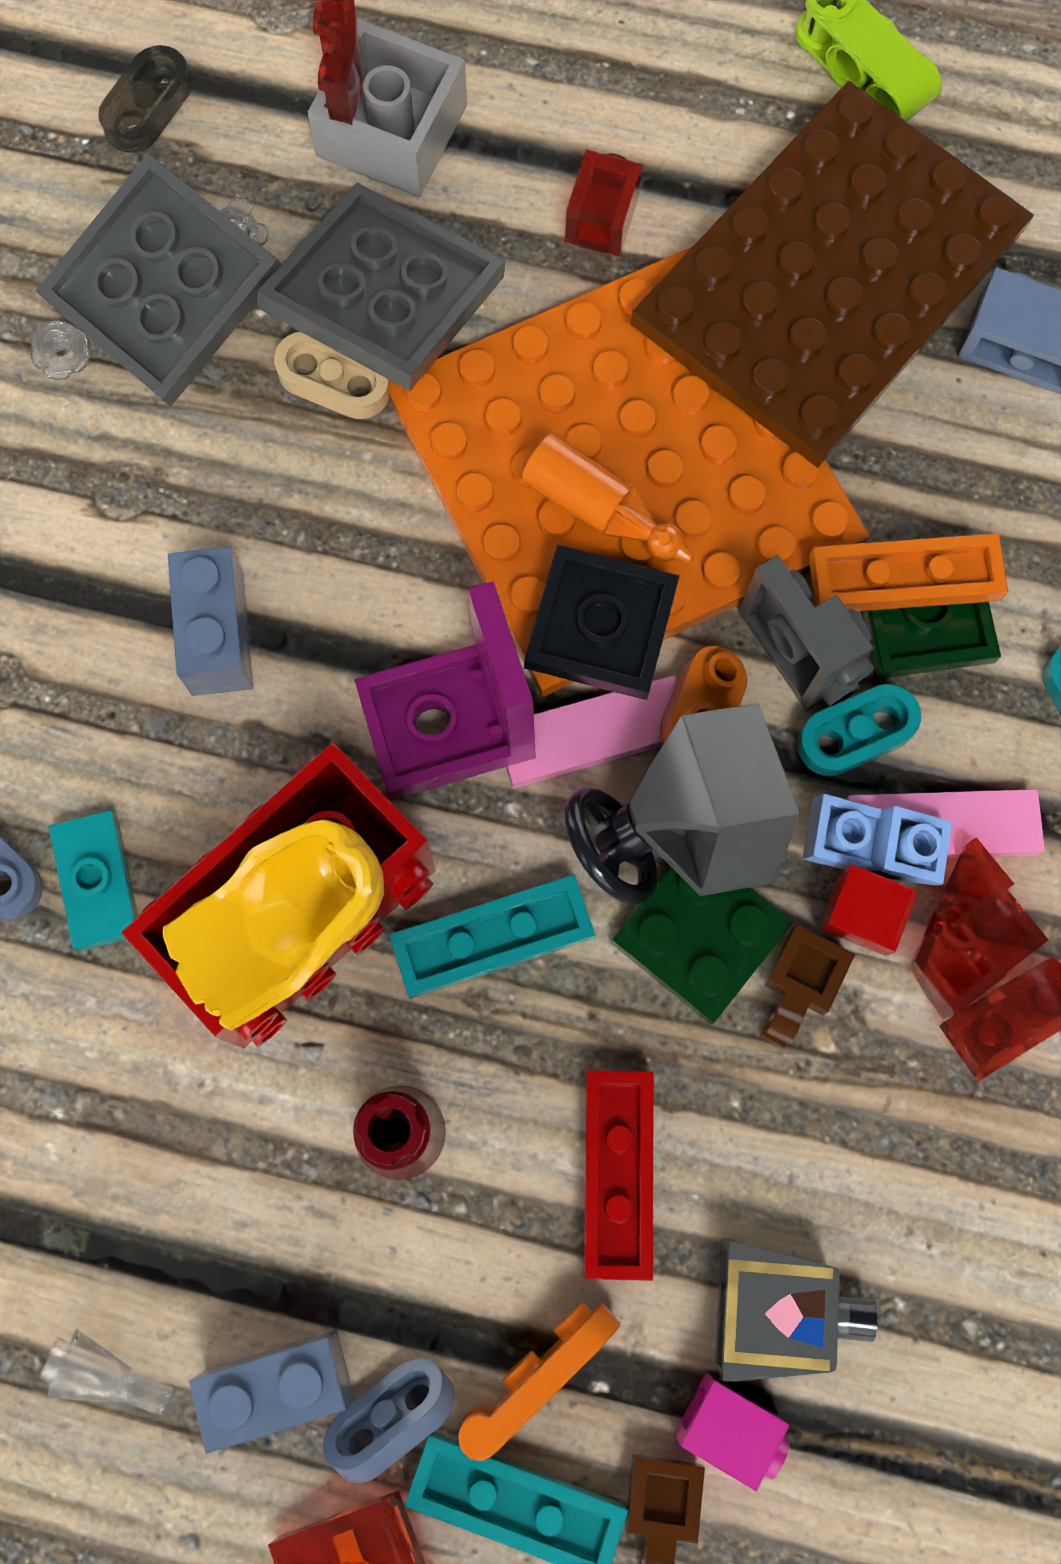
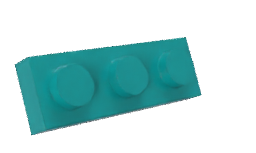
M575 874L389 934L409 999L593 940L596 936Z
M436 1432L428 1436L404 1505L406 1508L553 1564H612L628 1514L627 1505L502 1457L493 1455L487 1460H472L462 1452L459 1441Z

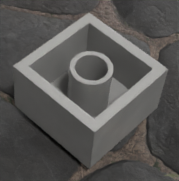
M357 19L308 110L316 156L420 197L467 107L465 60Z

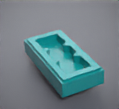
M110 810L49 825L72 949L81 952L127 940L121 932L138 915L117 814Z

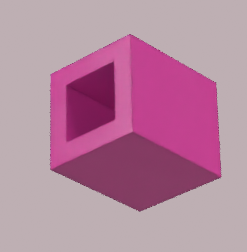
M708 1372L705 1373L674 1433L681 1447L756 1492L764 1476L771 1480L775 1478L783 1466L790 1448V1440L784 1437L790 1425L779 1414Z

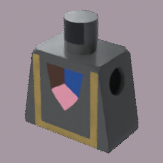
M721 1238L714 1372L723 1381L732 1382L833 1372L837 1366L838 1339L874 1342L877 1333L876 1302L871 1298L839 1296V1268L741 1241Z

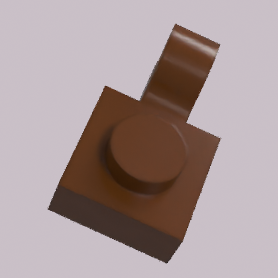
M796 924L791 929L764 985L782 995L760 1037L784 1049L787 1043L792 1044L808 1008L822 1016L828 1013L855 954Z
M632 1454L627 1500L628 1514L624 1529L627 1534L645 1536L639 1564H675L677 1541L698 1544L705 1467L702 1464Z

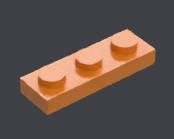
M999 533L813 547L809 555L815 607L835 595L838 596L847 610L853 609L857 612L1001 601L1008 593Z

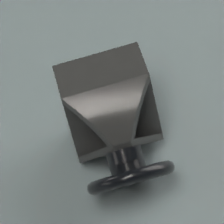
M759 703L682 715L654 758L630 803L623 806L602 790L581 788L569 797L565 807L567 834L581 865L601 889L613 898L627 904L643 903L655 891L657 868L653 850L699 896L775 883L800 816ZM585 820L595 834V841L600 854L596 851L589 837ZM624 861L637 866L638 881L634 885L618 877L620 864Z

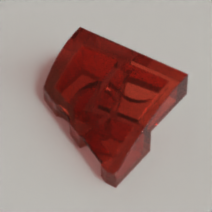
M977 837L963 847L926 931L911 960V966L916 979L942 1019L957 1015L1006 977L1008 971L1049 940L1008 889L1014 885V882Z

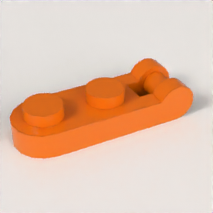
M583 1301L578 1303L554 1327L553 1332L560 1339L541 1358L531 1350L505 1375L502 1381L509 1389L491 1407L477 1405L467 1410L462 1417L458 1435L459 1446L467 1457L476 1461L487 1460L492 1457L613 1336L621 1322L603 1302H599L591 1309Z

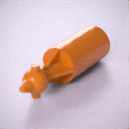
M554 434L546 436L537 446L524 468L522 482L604 536L647 541L650 554L660 561H671L673 559L685 563L692 561L694 554L685 544L681 530L669 523L656 525L635 487Z

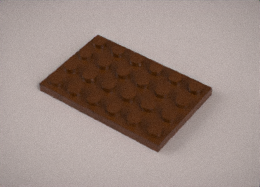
M848 80L632 311L630 324L806 460L819 468L1027 229L1034 214Z

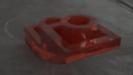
M317 0L313 15V32L315 35L320 36L323 52L318 71V89L325 92L329 119L352 125L358 107L362 80V55L354 0Z
M1055 955L990 992L939 1025L977 1082L1019 1059L1039 1044L1061 1032V963Z

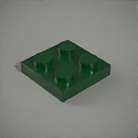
M671 867L656 885L652 896L647 901L641 903L612 939L611 944L712 1025L790 928L793 921L751 888L699 896Z

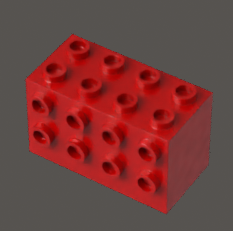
M332 742L317 757L303 765L293 778L267 802L254 809L244 819L242 824L218 846L204 854L192 866L190 871L169 890L149 903L121 934L214 1037L243 1049L251 1042L260 1047L285 1025L287 1018L282 1013L301 995L309 1001L332 982L337 975L332 967L350 950L356 955L361 954L382 935L385 927L380 922L399 904L404 910L411 908L431 889L434 883L428 877L436 870L428 840ZM319 820H329L353 829L374 852L383 871L384 895L379 909L369 923L351 940L341 945L327 962L291 997L281 1001L232 1031L224 1028L219 1024L221 1015H211L206 1011L205 1003L195 1004L189 997L176 974L179 962L171 959L162 934L163 926L172 922L196 902L210 896L226 884L234 875L246 854L256 845L304 823Z

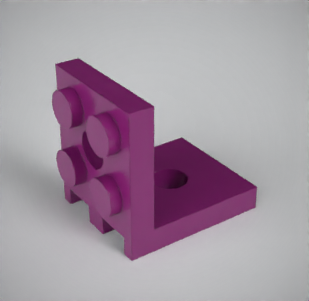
M494 581L468 588L475 645L354 679L390 801L536 758L533 699ZM428 710H441L450 717L448 727L436 735L423 734L415 727L417 718Z

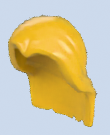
M329 820L304 823L256 845L246 854L234 875L226 884L210 896L196 902L175 920L163 926L162 934L171 959L179 962L176 974L189 997L195 1004L205 1003L204 1007L211 1015H221L219 1024L230 1031L291 997L327 962L341 945L359 933L375 915L384 895L383 871L376 855L357 832Z

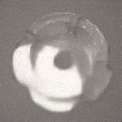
M47 322L41 325L32 337L31 360L36 368L43 369L44 375L48 378L55 380L67 379L75 372H81L87 366L90 359V352L86 349L88 340L81 330L66 322ZM60 350H66L64 356H56V353Z

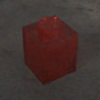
M585 150L566 209L565 243L620 257L638 201L642 172L641 163L629 161L615 153L602 154Z

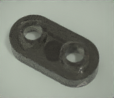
M164 45L151 46L142 50L136 55L102 101L98 111L99 122L107 141L117 150L134 153L149 148L155 143L188 98L192 89V79L186 60L178 50ZM162 83H169L166 87H158Z

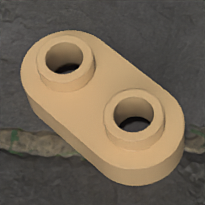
M302 332L288 335L278 344L275 350L274 365L279 381L288 392L354 419H366L375 416L383 410L389 400V380ZM313 365L316 367L315 371L311 374L302 375L298 373L302 366ZM357 387L370 389V392L362 397L351 395V392Z

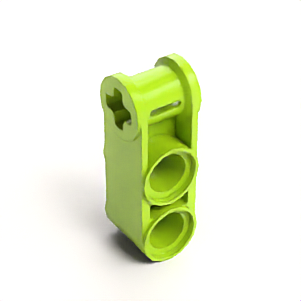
M804 0L807 10L798 19L795 30L796 40L801 48L810 53L830 73L839 87L842 88L850 80L906 122L940 95L942 81L935 64L926 55L920 53L898 31L893 22L880 14L867 0H840L838 9L836 8L838 0ZM813 21H814V22H815V25H814L812 34H810V31H811V28H812V25H813Z

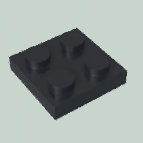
M557 544L526 652L524 669L647 700L680 575Z

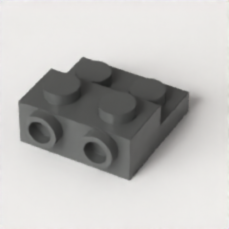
M779 555L756 568L739 613L806 711L825 701L828 707L833 706L856 693L861 688L858 682L874 670V666L868 659L869 654L874 649L870 643V631L859 613L853 609L847 610L837 595L814 607L812 605V592L804 577L794 569L789 571Z

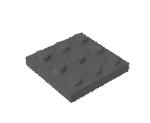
M148 153L35 292L163 401L172 406L257 303L256 291L278 269L281 263Z
M356 183L256 291L258 309L411 391L504 278L506 260L371 189Z

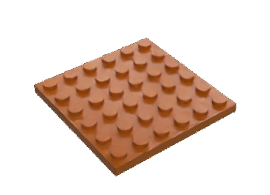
M692 247L436 359L411 391L389 380V401L483 584L494 581L514 644L523 662L557 544L680 575L663 640H666L742 604L756 568L775 556L779 555L789 571L794 569L801 575H804L811 571L809 555L813 547L867 543L870 538L826 460L819 468L814 466L630 324L632 311ZM554 434L635 487L656 525L669 523L681 530L685 544L694 554L690 563L674 559L671 561H660L650 554L647 541L604 536L522 482L524 468L537 446L546 436ZM528 670L541 697L574 683V681Z

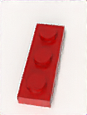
M586 1071L584 1279L653 1281L654 1072Z

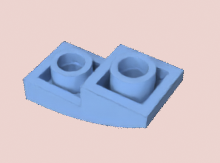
M821 794L814 797L812 801L803 859L841 869L853 864L885 878L935 886L942 885L952 821L898 806L882 810L835 796Z

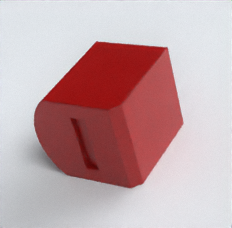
M850 864L841 870L833 886L821 918L819 929L884 956L896 953L918 892L908 886Z

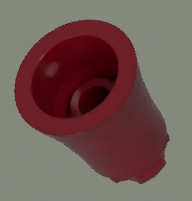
M392 1086L378 1091L361 1106L354 1120L353 1137L359 1157L371 1171L388 1179L404 1180L424 1173L436 1162L445 1142V1122L440 1108L426 1093L409 1086ZM393 1118H401L408 1126V1136L403 1143L395 1142L394 1145H391L384 1138V1126Z

